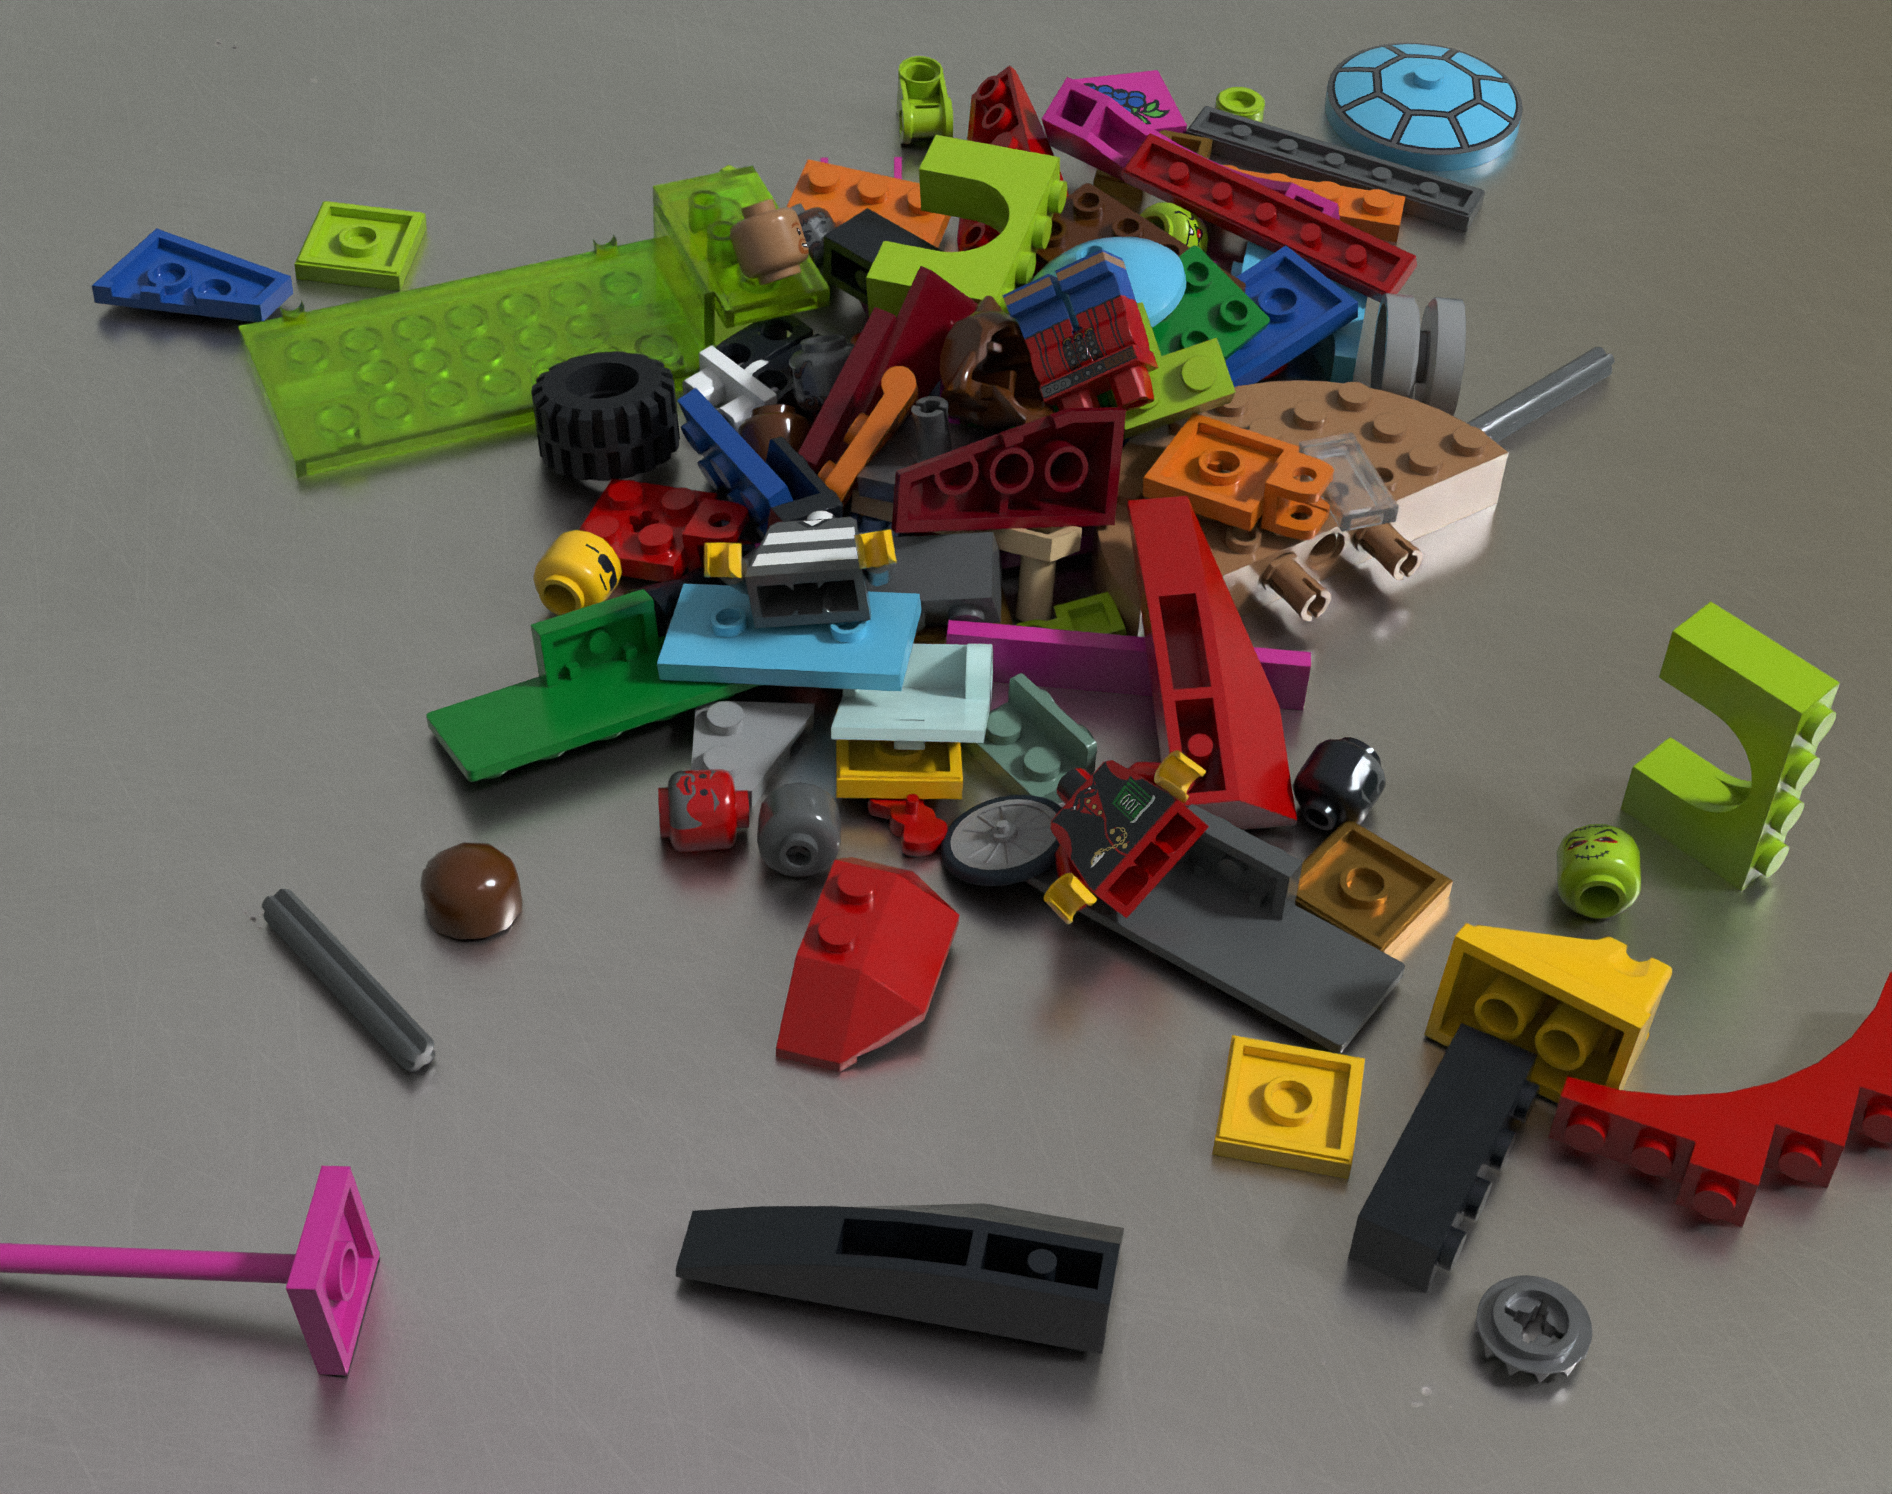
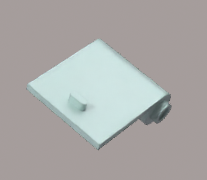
M913 643L901 691L843 689V697L831 726V739L894 741V749L924 750L925 742L984 743L992 701L993 645Z

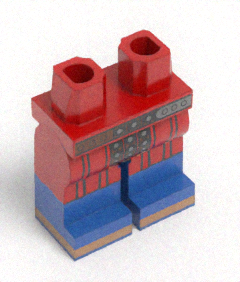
M1101 249L1056 270L1057 277L1047 274L1002 295L1010 317L1016 318L1030 352L1034 373L1041 384L1039 389L1045 403L1057 406L1059 411L1066 408H1101L1097 396L1111 389L1118 407H1122L1126 412L1154 402L1149 372L1159 367L1154 353L1149 350L1147 334L1122 258Z

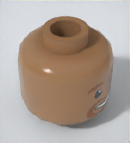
M773 199L742 208L744 220L735 223L731 227L730 238L743 275L752 279L758 278L761 286L801 273L799 264L808 258L809 249L796 211L788 207L776 209Z

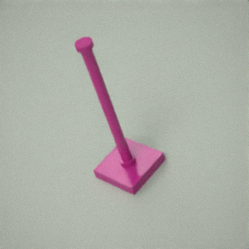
M321 1166L296 1254L0 1243V1273L287 1284L286 1291L318 1374L347 1376L380 1252L351 1167Z

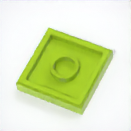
M323 201L294 263L296 279L401 291L427 229L425 213Z

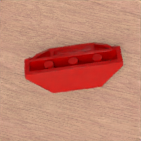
M854 857L835 859L796 954L776 1044V1057L841 1072L856 1063L858 1056L884 1046L923 1022L959 925V914L913 871Z

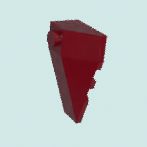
M1122 407L1066 408L897 470L895 474L891 530L895 533L1115 525L1126 410Z

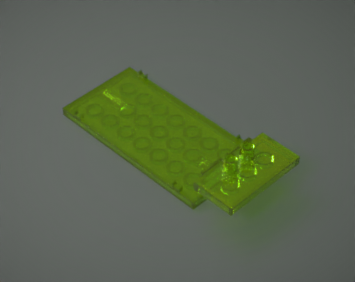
M752 165L653 186L654 238L617 246V239L613 234L611 241L603 245L597 244L593 239L594 251L308 312H305L304 304L301 300L300 306L295 310L287 311L280 306L281 317L238 327L241 345L296 477L301 478L534 425L536 423L531 394L532 385L536 384V379L541 373L549 371V368L553 365L565 362L567 359L576 356L614 351L646 355L648 359H657L664 363V368H669L673 374L675 392L683 391L682 382L700 371L699 352L711 345L715 348L717 347L715 345V311L727 329L829 306L830 288L809 255L803 263L799 264L801 273L760 286L758 278H748L741 272L730 238V229L735 223L744 220L742 208L773 199ZM773 199L775 208L778 209L779 207H778L777 203L775 202V200Z

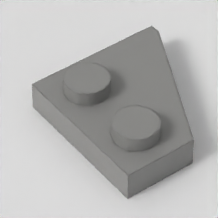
M713 701L696 707L691 770H727L733 777L735 791L748 790L749 808H752L767 789L768 779L778 774L790 759V747L802 732L809 734L813 729L814 704Z

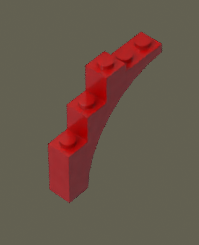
M1892 972L1889 973L1876 1007L1852 1037L1816 1064L1775 1082L1728 1093L1665 1095L1619 1090L1567 1076L1548 1138L1570 1145L1578 1151L1593 1153L1637 1168L1643 1173L1661 1176L1681 1183L1675 1201L1676 1205L1697 1211L1705 1217L1723 1220L1741 1227L1744 1225L1756 1194L1764 1167L1783 1173L1796 1180L1807 1181L1828 1188L1844 1150L1849 1130L1879 1142L1892 1144Z

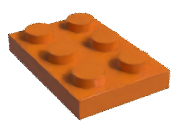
M810 159L807 160L787 204V207L791 208L801 203L805 211L815 207L824 208L829 212L837 227L868 208L937 248L951 218L948 215L921 211L920 183Z

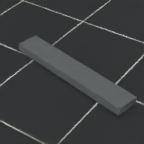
M1204 106L1186 130V134L1212 139L1211 154L1272 173H1281L1290 178L1314 182L1330 181L1340 186L1363 190L1379 189L1390 194L1405 196L1403 213L1467 232L1483 205L1485 191L1209 106Z

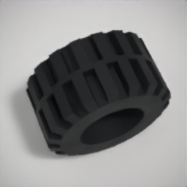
M617 351L590 353L553 365L549 368V371L541 373L536 379V384L532 385L531 394L540 457L543 458V463L548 468H554L555 472L560 475L574 476V479L585 481H610L612 478L634 477V475L656 469V465L664 464L671 458V453L676 452L679 447L680 433L673 374L669 368H664V363L657 359H648V356L638 353L631 354Z

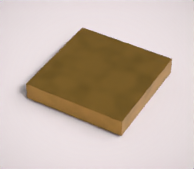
M1348 820L1344 821L1303 861L1295 905L1391 956L1450 895L1453 880L1361 825Z

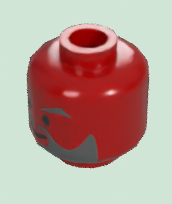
M727 770L678 771L671 775L668 787L658 788L660 839L670 838L672 847L679 853L728 851L736 842L737 829L749 828L748 790L735 791L733 777Z

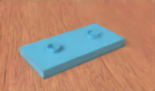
M683 584L657 661L660 680L901 691L922 610L920 594L868 591L871 609V620L755 628L749 595L743 594L729 585Z

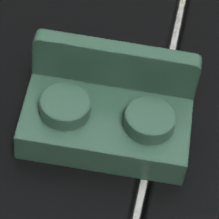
M1023 673L1010 678L1008 702L989 712L984 743L960 742L961 747L1011 795L1039 796L1059 805L1063 801L1057 795V786L1060 779L1068 771L1082 768L1090 775L1095 771L1097 743L1090 731L1085 726L1077 724L1055 704V701L1046 690L1038 688Z

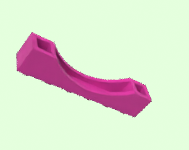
M1069 77L1065 79L1041 119L1051 147L1122 181L1121 171L1149 133L1197 154L1154 130L1131 114L1113 98ZM1225 167L1340 220L1337 203L1297 184L1255 177Z

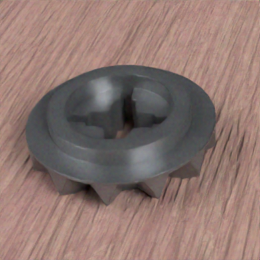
M1522 1275L1503 1279L1484 1293L1478 1305L1474 1333L1480 1335L1484 1341L1486 1358L1497 1357L1506 1363L1509 1376L1521 1370L1533 1373L1539 1383H1541L1548 1375L1559 1372L1568 1377L1575 1365L1586 1358L1592 1340V1323L1584 1305L1567 1288L1546 1278ZM1538 1313L1544 1315L1541 1323L1543 1325L1542 1335L1539 1334L1534 1342L1530 1341L1527 1343L1523 1341L1521 1336L1523 1327H1526L1531 1320L1535 1321Z

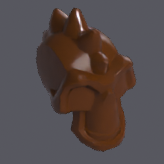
M992 296L984 297L976 306L974 313L957 321L946 336L940 355V375L945 387L941 398L948 402V416L959 418L963 426L973 423L983 427L985 430L993 429L998 432H1004L1011 426L1023 425L1053 414L1055 411L1053 405L1045 403L1039 389L1041 384L1034 373L1030 352L1017 319L1010 317L1009 313L1004 312Z

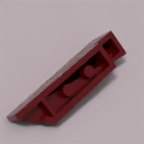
M920 266L897 318L894 314L874 307L798 454L805 458L809 467L817 475L829 460L835 464L838 463L849 446L843 441L844 437L858 415L863 412L870 416L884 395L881 380L889 368L903 366L914 374L919 390L918 400L928 397L940 381V355L946 336L957 321L974 313L978 304L932 270ZM851 498V500L848 502V504L846 505V507L843 509V512H844L845 509L848 507V505L851 503L852 498Z

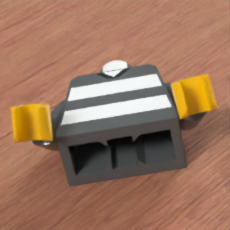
M827 511L813 512L807 516L806 520L777 522L771 525L761 544L745 557H742V543H704V577H720L722 581L734 589L749 595L755 628L871 620L867 581L874 586L888 583L895 572L894 564L897 563L891 529L859 534L856 519L851 517L836 518Z

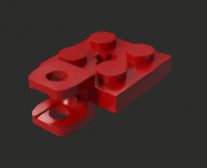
M615 478L611 479L579 529L580 531L591 532L603 538L613 548L620 560L621 576L658 582L680 579L687 566L689 572L697 567L704 568V543L753 544L738 538L746 524L750 521L748 509L741 504L719 500L717 493ZM721 520H726L730 523L722 527Z

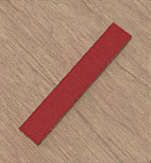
M1151 133L1148 134L1121 171L1125 183L1167 203H1173L1199 218L1275 253L1282 247L1288 246L1327 278L1378 302H1381L1382 296L1385 293L1398 294L1417 267L1415 255Z

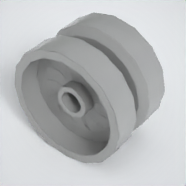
M1385 293L1380 302L1375 326L1370 388L1412 399L1415 386V400L1454 416L1465 363L1466 313L1463 300L1434 297L1425 307L1420 327L1419 307L1413 295Z

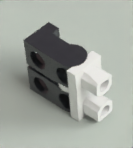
M780 306L725 339L716 348L711 345L700 351V371L682 382L683 396L696 387L713 406L718 407L716 410L737 432L739 426L751 417L753 409L765 405H790L795 408L796 414L804 416L808 411L801 409L794 401L789 359L793 353L801 349L800 342L802 340L820 336V334L813 335L812 328ZM787 330L791 333V335L788 338Z

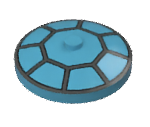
M1425 43L1384 44L1352 54L1339 63L1331 73L1325 97V113L1328 122L1338 136L1347 144L1361 153L1421 171L1463 170L1477 167L1504 154L1514 143L1518 135L1523 112L1522 100L1518 90L1500 70L1466 52Z

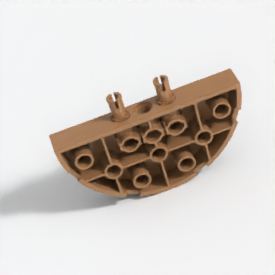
M1293 380L1241 385L1234 387L1236 393L1231 403L1199 413L1215 420L1299 446L1300 453L1318 458L1331 465L1334 469L1333 481L1330 482L1320 496L1330 505L1329 518L1315 538L1311 540L1294 539L1262 529V515L1251 531H1247L1195 513L1240 617L1283 598L1304 621H1312V616L1315 618L1321 616L1331 602V593L1319 582L1372 558L1381 563L1396 580H1403L1404 575L1407 578L1410 577L1419 568L1423 560V553L1411 541L1497 504L1509 453L1489 438L1481 429L1470 426L1466 422L1440 409L1401 395L1369 388L1359 382L1336 383ZM1190 417L1135 435L1122 448L1115 525L1095 526L1091 557L1093 589H1096L1097 594L1108 592L1112 597L1126 628L1127 636L1144 637L1127 501L1151 499L1142 496L1143 477ZM1222 469L1219 473H1229L1230 471ZM1307 475L1300 476V482H1310L1314 480L1312 477ZM1294 513L1290 515L1291 517L1298 520H1306L1310 518V516L1305 513Z

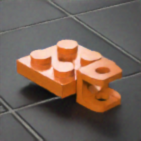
M1193 412L1143 477L1142 496L1148 498L1188 496L1196 514L1247 531H1251L1262 515V529L1294 539L1311 540L1315 538L1329 518L1330 505L1320 496L1330 482L1333 481L1334 469L1331 465L1318 458L1300 453L1299 446ZM1222 469L1230 471L1229 473H1219ZM1307 475L1312 477L1314 480L1310 482H1300V476ZM1294 513H1305L1309 515L1310 518L1306 520H1298L1291 517L1290 515Z

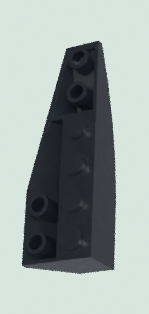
M985 1203L860 1207L759 1206L692 1211L676 1265V1277L1103 1354L1124 1228Z

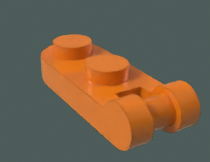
M894 366L884 373L881 380L884 395L870 416L862 412L854 420L843 440L849 446L838 463L835 464L829 460L818 473V477L827 487L838 495L843 503V509L851 500L853 489L858 488L857 475L900 428L911 412L912 406L916 404L919 398L915 376L906 367Z

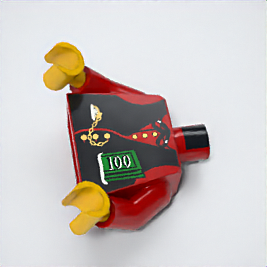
M1175 750L1162 763L1136 762L1127 769L1119 763L1109 760L1103 762L1092 775L1082 768L1068 771L1060 779L1057 786V795L1065 805L1051 820L1050 830L1060 844L1055 853L1058 879L1046 891L1044 901L1069 925L1073 922V916L1077 911L1085 908L1087 904L1092 906L1097 901V898L1092 894L1093 892L1127 919L1208 829L1209 826L1183 804L1189 798V795L1186 793L1192 789L1195 779L1199 776L1203 777L1206 770L1179 750Z

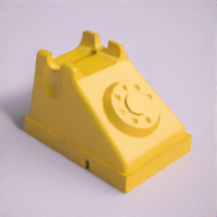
M1465 923L1454 937L1424 1035L1449 1047L1460 1024L1463 1023L1538 1054L1530 1081L1540 1085V1095L1556 1103H1559L1567 1076L1623 1090L1649 1038V1030L1662 995L1672 976V968L1653 957L1647 961L1639 962L1631 959L1626 953L1628 945L1609 936L1598 940L1581 939L1484 925L1472 926Z

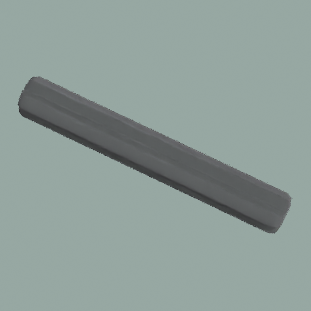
M1594 347L1467 422V424L1481 429L1489 438L1497 443L1611 375V365L1615 362L1612 354H1606L1602 347Z
M280 889L274 896H267L262 903V908L265 911L263 914L264 920L405 1070L417 1072L423 1065L430 1064L436 1056L433 1050L434 1040L291 890Z

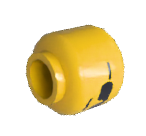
M573 530L564 532L554 540L538 561L533 580L543 605L559 616L606 601L617 587L622 570L617 554L603 538L591 532Z

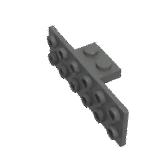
M1191 804L1188 808L1209 826L1208 829L1127 919L1093 892L1092 894L1097 898V901L1092 906L1087 904L1085 908L1079 911L1335 1053L1344 1051L1403 977L1405 969L1403 962L1295 905L1303 864L1301 860L1287 854L1281 848L1272 846L1232 825L1224 818L1217 817L1194 804ZM1056 864L1040 875L1024 882L1046 893L1048 888L1058 879Z

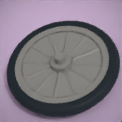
M1009 795L982 802L965 811L948 827L946 836L941 843L942 860L946 868L954 876L975 885L1004 886L1036 877L1056 864L1055 853L1060 844L1050 830L1051 820L1062 807L1049 799L1033 795Z

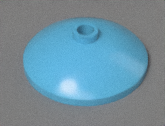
M1138 237L1101 238L1077 245L1051 260L1032 280L1034 281L1047 274L1057 277L1056 270L1103 249L1123 259L1136 302L1140 303L1143 301L1151 327L1164 320L1177 307L1186 289V274L1178 255L1159 243Z

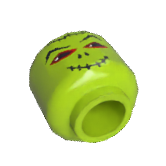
M1588 824L1574 829L1562 839L1557 849V891L1567 907L1578 914L1591 918H1608L1624 912L1635 903L1641 891L1640 851L1631 835L1621 828L1608 824Z

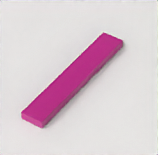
M959 620L948 621L946 644L967 645L971 643L993 645V682L1009 684L1010 678L1023 673L1032 683L1040 687L1152 697L1145 637ZM1254 647L1279 707L1282 709L1304 710L1311 670V652Z

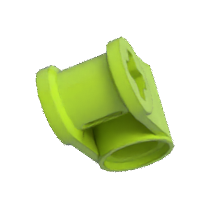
M914 56L903 60L899 65L897 113L901 144H910L911 139L934 138L935 135L953 138L952 101L947 94L943 68L935 59L925 56Z

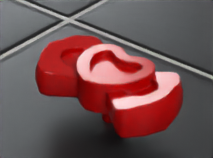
M909 794L906 799L869 798L867 806L870 815L890 820L889 829L895 836L901 837L900 844L904 854L914 857L930 856L941 847L942 840L948 831L945 821L937 818L934 810L925 806L923 799H919L916 794Z

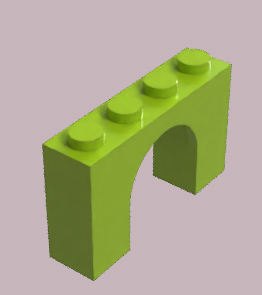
M935 135L919 168L921 211L978 221L991 226L1001 234L986 245L961 252H942L883 241L866 276L869 317L874 307L894 314L897 318L920 266L932 270L977 304L984 297L992 296L1003 311L1009 313L1002 295L1032 281L1037 250L1046 249L1051 235L1053 214H1061L1064 209L1067 197V182L1060 180V157Z
M1710 601L1672 631L1659 678L1710 710L1731 728L1747 754L1752 779L1751 781H1746L1728 775L1669 737L1632 767L1621 810L1742 891L1761 874L1765 877L1773 875L1782 865L1789 852V846L1784 841L1788 831L1795 825L1803 812L1804 802L1799 800L1803 787L1808 784L1819 767L1820 758L1815 756L1818 744L1827 735L1836 719V712L1831 710L1840 682Z

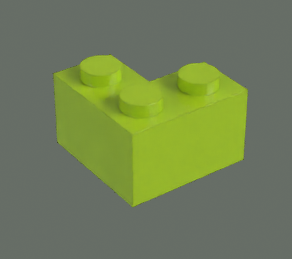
M1143 301L1137 303L1147 334L1149 350L1154 353L1159 368L1149 372L1154 402L1126 412L1123 439L1188 418L1193 412L1199 414L1231 403L1236 391L1218 339L1214 338L1161 356ZM1112 389L1107 391L1111 407H1118Z

